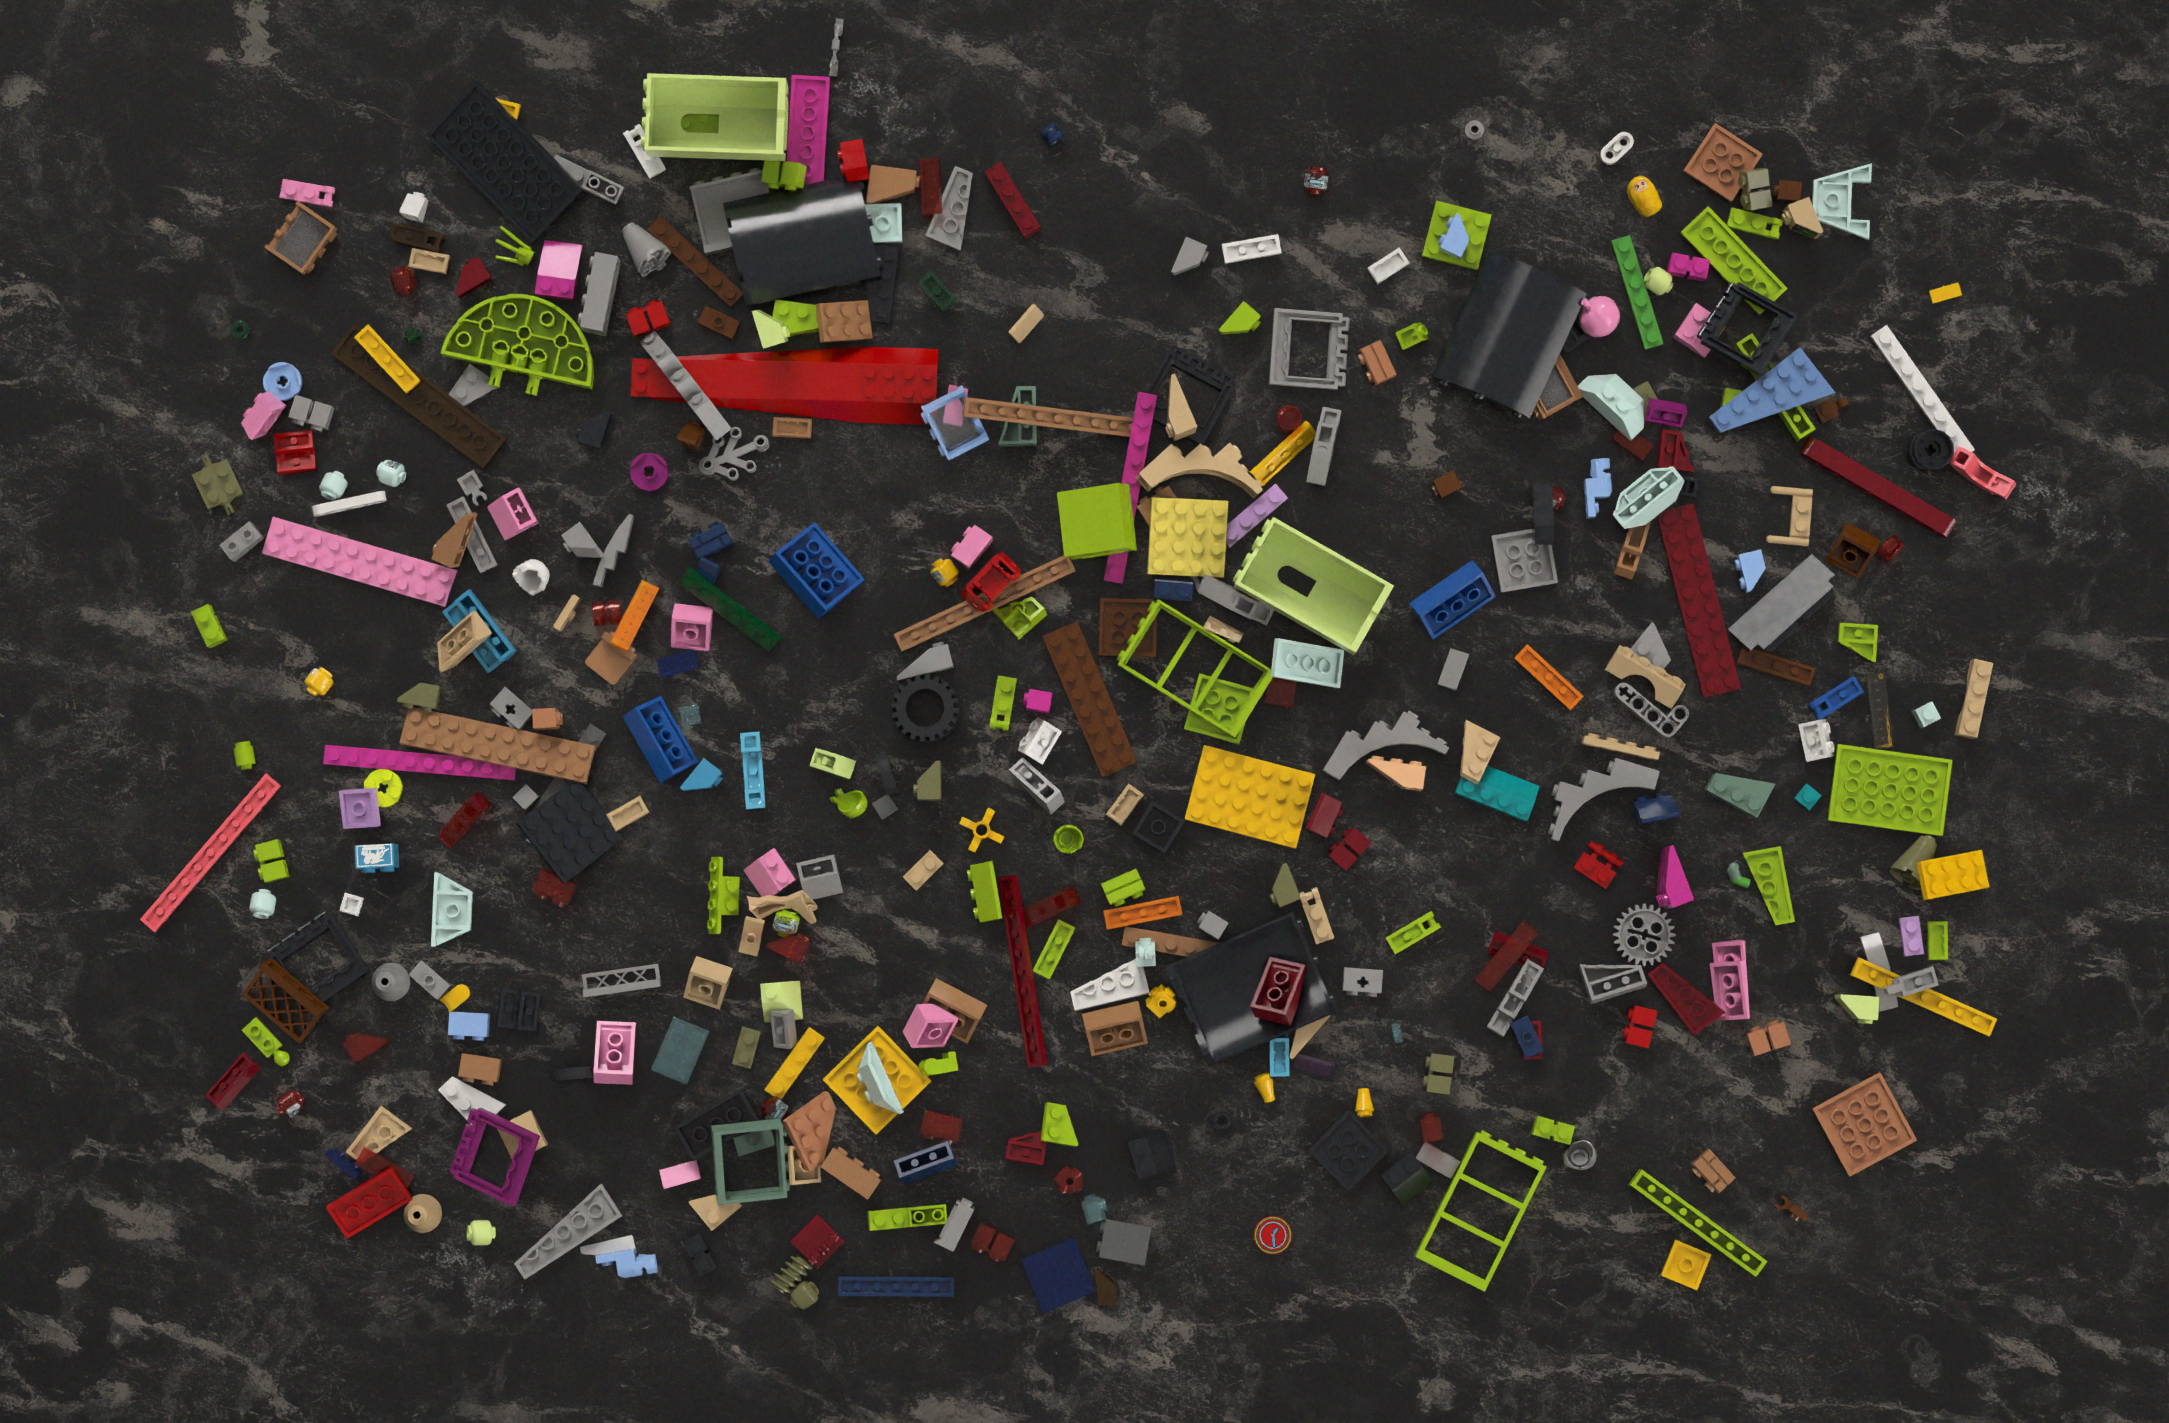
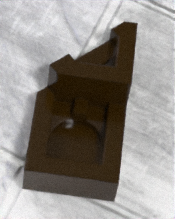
M1095 1267L1098 1306L1117 1305L1116 1284L1110 1276H1106L1098 1267Z

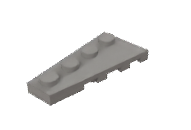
M957 166L954 167L927 230L926 237L961 251L973 173Z

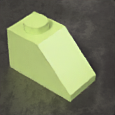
M815 748L810 766L850 779L856 761Z

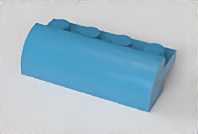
M468 589L442 613L453 627L473 610L478 613L492 634L474 649L472 653L487 673H490L501 663L513 656L517 650L472 590Z

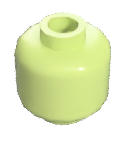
M1660 267L1649 269L1644 277L1645 287L1657 295H1662L1665 292L1668 293L1673 287L1672 275Z
M474 1220L467 1226V1240L474 1246L489 1245L492 1238L496 1236V1229L492 1227L489 1220Z

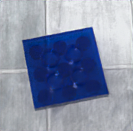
M1074 1237L1021 1259L1042 1313L1096 1292Z

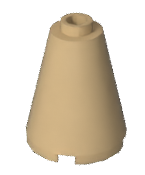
M416 1195L404 1207V1220L407 1226L415 1232H430L441 1221V1205L431 1195Z

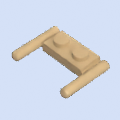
M1772 486L1770 488L1772 494L1793 495L1790 537L1769 535L1766 538L1767 542L1808 546L1813 489Z

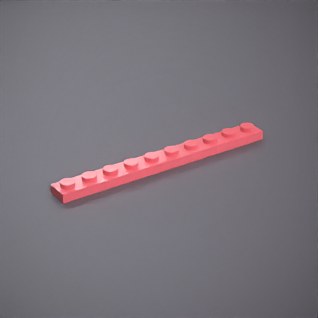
M266 773L140 920L153 932H156L280 789L281 785Z

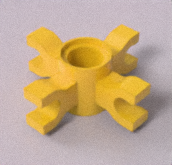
M988 808L982 821L977 823L964 817L961 818L959 824L973 830L975 835L968 850L976 853L981 840L987 837L1000 844L1002 843L1004 836L991 831L989 826L995 813L994 810ZM979 825L987 827V833L983 836L976 833V828Z

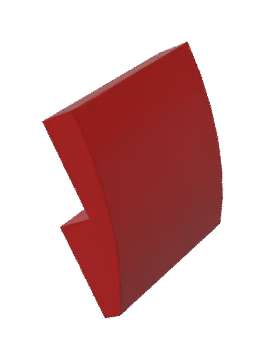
M312 430L274 434L278 475L317 471Z

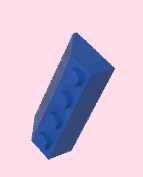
M1470 561L1409 604L1430 637L1435 639L1496 596L1483 572L1473 561Z
M661 696L635 707L623 716L625 723L660 783L673 778L699 762Z

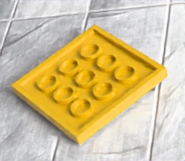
M879 1026L822 1079L876 1135L898 1113L877 1106L873 1101L869 1102L865 1094L867 1087L865 1083L861 1084L857 1074L860 1073L858 1068L869 1042H873L902 1109L931 1082L927 1076L920 1073L919 1067Z

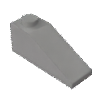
M943 642L932 644L933 648L928 649L897 676V681L911 679L916 675L921 676L954 668L948 644L944 645Z
M1023 757L1009 769V772L1049 814H1052L1065 802L1061 791Z

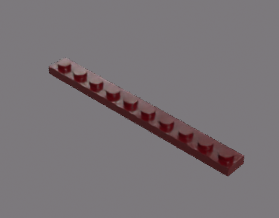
M1017 875L998 878L1027 1067L1047 1065L1018 877Z

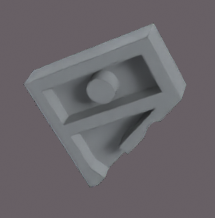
M469 364L449 395L465 407L474 400L485 396L490 391L498 389V387L489 386L490 377Z
M1652 622L1631 647V650L1639 657L1647 658L1654 666L1664 669L1671 659L1655 624Z

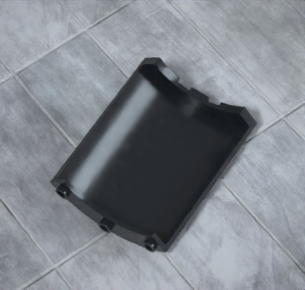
M846 176L806 184L803 189L796 188V191L784 189L723 203L737 269L742 271L739 273L746 306L881 276L879 268H883L880 256L876 257L870 230L873 222L871 214L867 215L862 196V191H865L863 180L847 182Z
M1488 252L1432 377L1437 379V383L1443 387L1450 385L1473 393V397L1483 401L1485 398L1511 411V415L1516 418H1530L1582 306L1581 301L1585 299L1587 293L1569 283L1563 284L1556 280L1557 277L1517 260L1514 263L1506 261L1507 257Z
M1293 912L1165 966L1169 979L1178 997L1181 999L1188 1020L1196 1033L1195 1037L1208 1067L1336 1013L1334 1005L1337 1004L1333 993L1329 994L1318 968L1321 965L1317 955L1313 956L1301 930L1304 929L1303 923L1300 918L1296 919ZM1269 957L1306 965L1298 1007L1291 1026L1256 1018L1250 1007Z

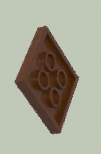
M1100 598L1098 656H1119L1122 650L1126 652L1129 647L1127 641L1132 634L1136 635L1139 631L1137 626L1142 618L1146 619L1149 615L1147 610L1153 601L1156 603L1158 600ZM1157 616L1131 657H1156Z

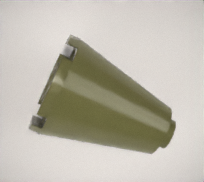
M1929 835L1920 836L1891 866V875L1900 883L1903 880L1909 883L1908 887L1912 889L1922 890L1916 862L1934 858L1937 848L1936 840Z

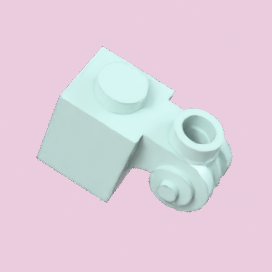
M1139 938V941L1135 942L1136 967L1156 966L1155 941H1151V938Z

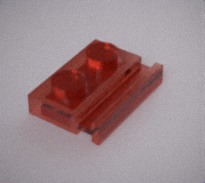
M1273 677L1267 687L1265 703L1292 708L1297 681Z

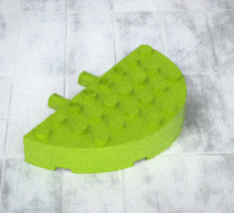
M507 294L492 297L473 306L457 320V323L449 331L441 350V354L444 357L492 368L489 386L500 388L502 373L507 370L528 375L529 380L525 393L532 394L533 396H537L539 383L542 379L592 389L593 358L583 332L575 321L562 309L547 300L531 295Z

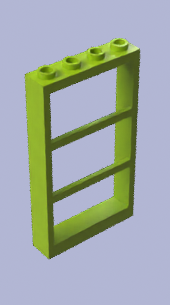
M1158 599L1156 603L1153 601L1147 610L1149 615L1146 619L1142 618L1137 626L1139 631L1136 635L1132 634L1127 641L1129 647L1126 652L1122 650L1116 660L1119 661L1117 666L1235 739L1273 677H1270L1271 669ZM1160 609H1163L1192 628L1156 684L1126 664ZM1196 631L1226 648L1227 652L1196 702L1191 706L1162 688ZM1232 653L1264 673L1228 729L1197 709Z
M1482 1130L1481 1133L1475 1132L1461 1164L1414 1256L1485 1292L1546 1166L1542 1165L1544 1161L1534 1156L1532 1159L1526 1157V1152L1518 1148L1515 1151L1508 1148L1509 1144L1501 1139L1498 1142L1492 1140V1135ZM1478 1141L1539 1170L1523 1203L1463 1174ZM1459 1179L1520 1208L1504 1242L1444 1212ZM1440 1217L1501 1247L1485 1280L1425 1250Z

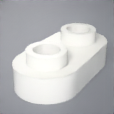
M1627 132L1617 134L1601 150V161L1607 165L1616 163L1633 146L1634 140L1631 134ZM1620 140H1625L1627 144L1622 146ZM1606 153H1612L1613 157L1611 159L1607 158Z

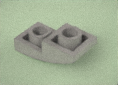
M1429 1142L1423 1144L1416 1157L1422 1163L1452 1179L1461 1164L1459 1160L1439 1150Z

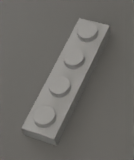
M464 496L447 504L455 523L466 513H472ZM475 520L467 548L479 572L483 573L498 566Z

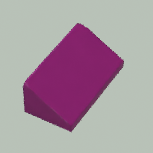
M1649 398L1645 421L1682 428L1687 414L1686 405Z

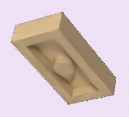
M929 850L903 878L917 891L944 863Z

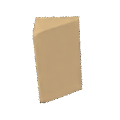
M1032 304L1009 330V335L1018 343H1021L1043 318V313L1035 304Z

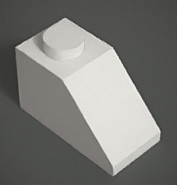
M408 193L399 213L405 219L423 223L428 200L424 198L425 195L422 193Z

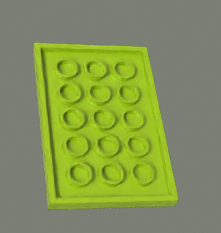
M1837 744L1827 820L1943 836L1952 760Z

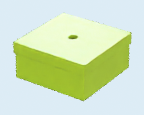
M1115 483L1057 492L1064 557L1076 560L1137 551L1129 484Z

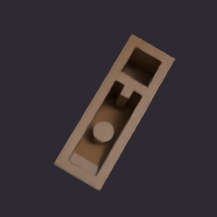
M466 513L437 541L432 549V560L450 568L460 566L477 513Z

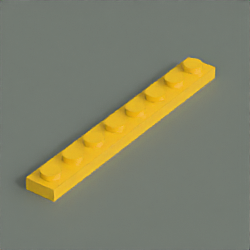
M1857 958L1850 974L1880 989L1893 984L1892 980L1900 976L1861 958ZM1925 989L1907 996H1898L1989 1037L1997 1021L1996 1018L1931 989Z

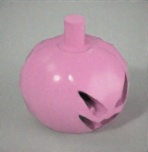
M1606 296L1593 297L1589 301L1586 298L1581 301L1583 306L1579 313L1578 322L1586 334L1593 337H1603L1615 330L1619 323L1620 311L1614 300Z

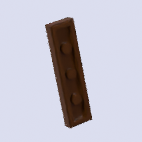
M1742 646L1736 662L1737 664L1808 687L1811 685L1816 669L1755 648L1747 653Z

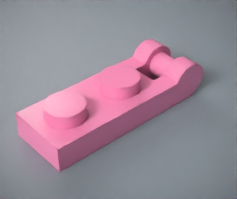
M283 179L280 199L298 200L303 203L332 207V195L335 194L336 188ZM320 192L325 193L324 199H319Z

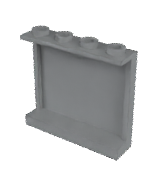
M760 168L751 169L746 174L741 172L733 173L729 178L715 177L712 178L711 182L707 183L704 181L694 182L693 186H690L706 256L733 250L723 203L770 193L769 188H767L768 185L761 182L763 170H760Z

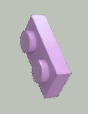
M1919 916L1899 918L1904 956L1924 954Z

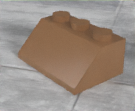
M937 978L923 1004H934L957 1016L958 1021L951 1035L965 1043L969 1042L987 1007L981 1001Z
M1138 1001L1082 1014L1091 1056L1148 1044Z

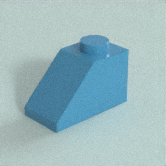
M703 758L680 788L683 791L712 788L713 785L717 787L723 779L721 777L723 773Z

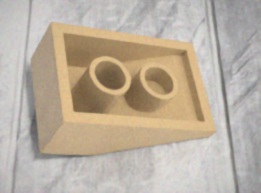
M1172 374L1169 382L1167 427L1165 429L1169 438L1172 437L1174 441L1194 434L1197 424L1175 374Z

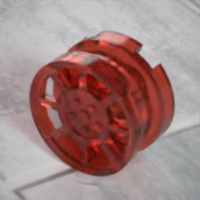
M1895 534L1876 552L1878 556L1884 558L1886 563L1892 560L1905 546V543L1897 539L1898 536Z

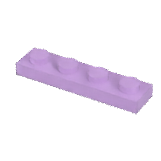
M1276 484L1227 524L1226 545L1229 548L1288 499Z

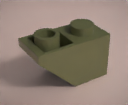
M420 682L398 697L397 702L402 703L401 707L413 709L414 705L420 706L422 711L432 712V709L437 710L442 687Z

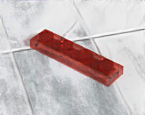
M1523 920L1477 975L1475 981L1490 992L1539 932Z

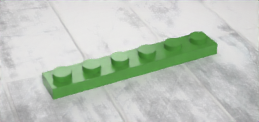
M1628 235L1611 240L1644 350L1663 345L1631 237Z

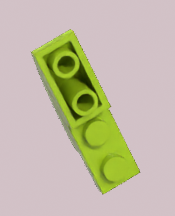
M946 1204L867 1211L869 1231L945 1224L947 1221Z

